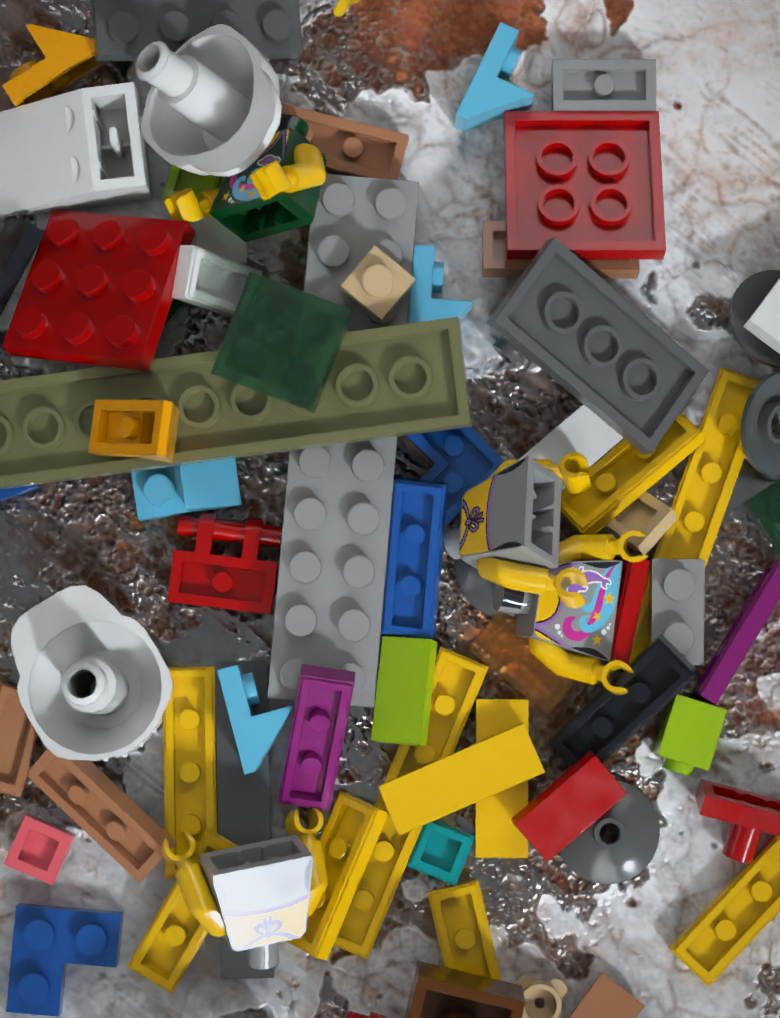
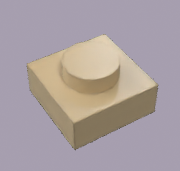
M374 245L341 284V290L382 323L416 283V279Z
M644 492L625 510L606 524L604 529L608 534H613L616 539H620L627 531H643L648 537L633 536L628 540L627 546L640 555H646L674 524L677 517L671 507L648 492Z

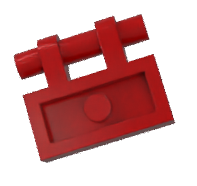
M201 512L200 517L180 514L177 535L196 537L195 552L173 551L167 602L272 615L279 563L258 559L261 545L281 548L283 527L263 525V519L247 518L246 522L217 519L216 513ZM214 540L243 543L241 558L212 554Z

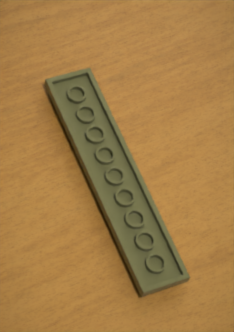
M458 317L159 358L152 360L149 371L102 366L0 381V490L472 427L460 320ZM95 399L166 400L173 402L180 411L173 463L140 457L103 456L88 453Z

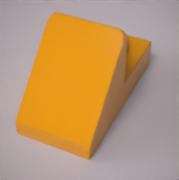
M26 24V28L45 59L38 63L30 61L22 64L11 73V80L3 84L2 87L15 107L55 96L108 63V61H96L94 38Z
M95 399L88 453L103 456L140 457L173 463L180 411L173 402L166 400Z

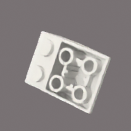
M134 82L81 88L0 112V218L50 212L51 210H66L153 199L147 143L141 133L142 101Z

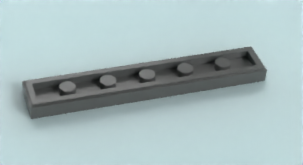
M268 660L215 661L218 834L238 846L272 839L270 750L258 770L244 775L217 670L242 664L244 674L254 673L261 703L253 705L254 713L257 715L269 711V699L267 698L269 685ZM220 937L221 979L274 978L275 967L264 970L251 968L248 966L247 950L233 951L224 938Z

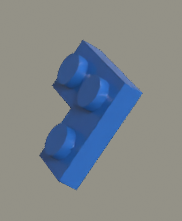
M472 427L405 435L434 465L420 480L449 483L445 527L461 513L462 497L465 492L488 479L504 462Z
M25 903L17 904L6 1012L59 1017L63 1006L66 963L114 968L119 965L124 912Z

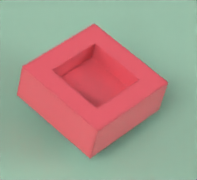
M27 814L24 816L4 865L53 885L56 883L76 834L31 814Z

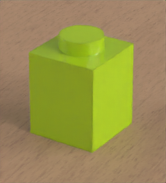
M677 694L665 706L651 753L664 757L663 768L692 777L695 767L709 771L727 710Z

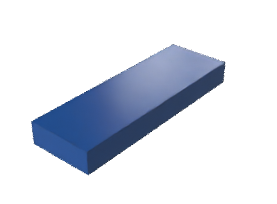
M403 477L394 479L381 634L433 639L435 637L449 483Z

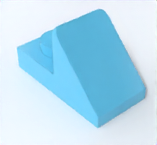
M502 22L499 23L456 112L455 128L466 131L504 118V111H526L532 107L534 95L531 92L501 79V76L510 80L523 51L515 48L519 30Z
M415 245L412 276L416 279V283L412 286L410 293L408 324L458 317L461 320L472 309L473 302L431 298V293H442L445 262L434 261L436 246Z
M235 458L131 472L139 521L242 506Z
M242 664L219 669L217 672L245 775L259 769L291 715L294 705L255 715L253 705L261 703L254 673L244 674Z

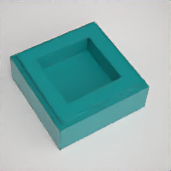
M439 820L423 825L407 866L456 886L474 842L475 835Z

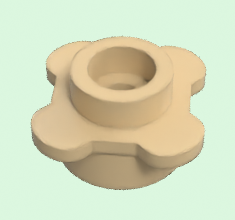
M524 974L517 979L516 984L522 985L526 1001L522 1018H563L561 1014L562 999L566 997L568 990L566 984L561 979L553 978L550 981L536 980L531 974ZM537 998L544 999L545 1003L542 1007L535 1006L534 1002Z

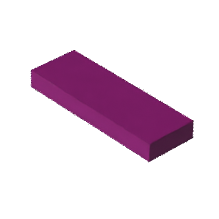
M780 560L769 562L693 688V695L704 702L713 705L718 703L780 599Z
M302 664L278 803L330 810L355 684L354 671Z

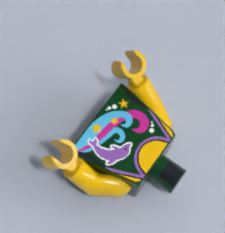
M282 116L273 139L259 158L244 171L226 177L221 188L202 192L198 195V198H196L192 188H187L165 198L164 202L172 220L195 222L203 217H214L244 242L312 224L321 185L325 182L327 176L325 170L327 160L324 153L306 139L309 131L308 124L297 116Z

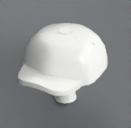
M224 24L209 27L190 38L176 52L168 49L164 42H152L141 51L137 58L135 72L138 79L147 81L152 85L142 116L141 133L145 141L156 153L170 164L203 176L230 177L244 171L253 164L273 139L280 123L282 110L278 76L267 58L232 27Z
M86 585L67 587L32 607L18 618L11 631V648L20 675L17 693L33 728L44 745L54 755L68 760H103L107 762L109 758L127 757L129 753L139 747H143L144 742L153 733L157 732V728L162 723L163 712L171 698L173 682L170 671L146 630L135 619L123 616L101 593Z

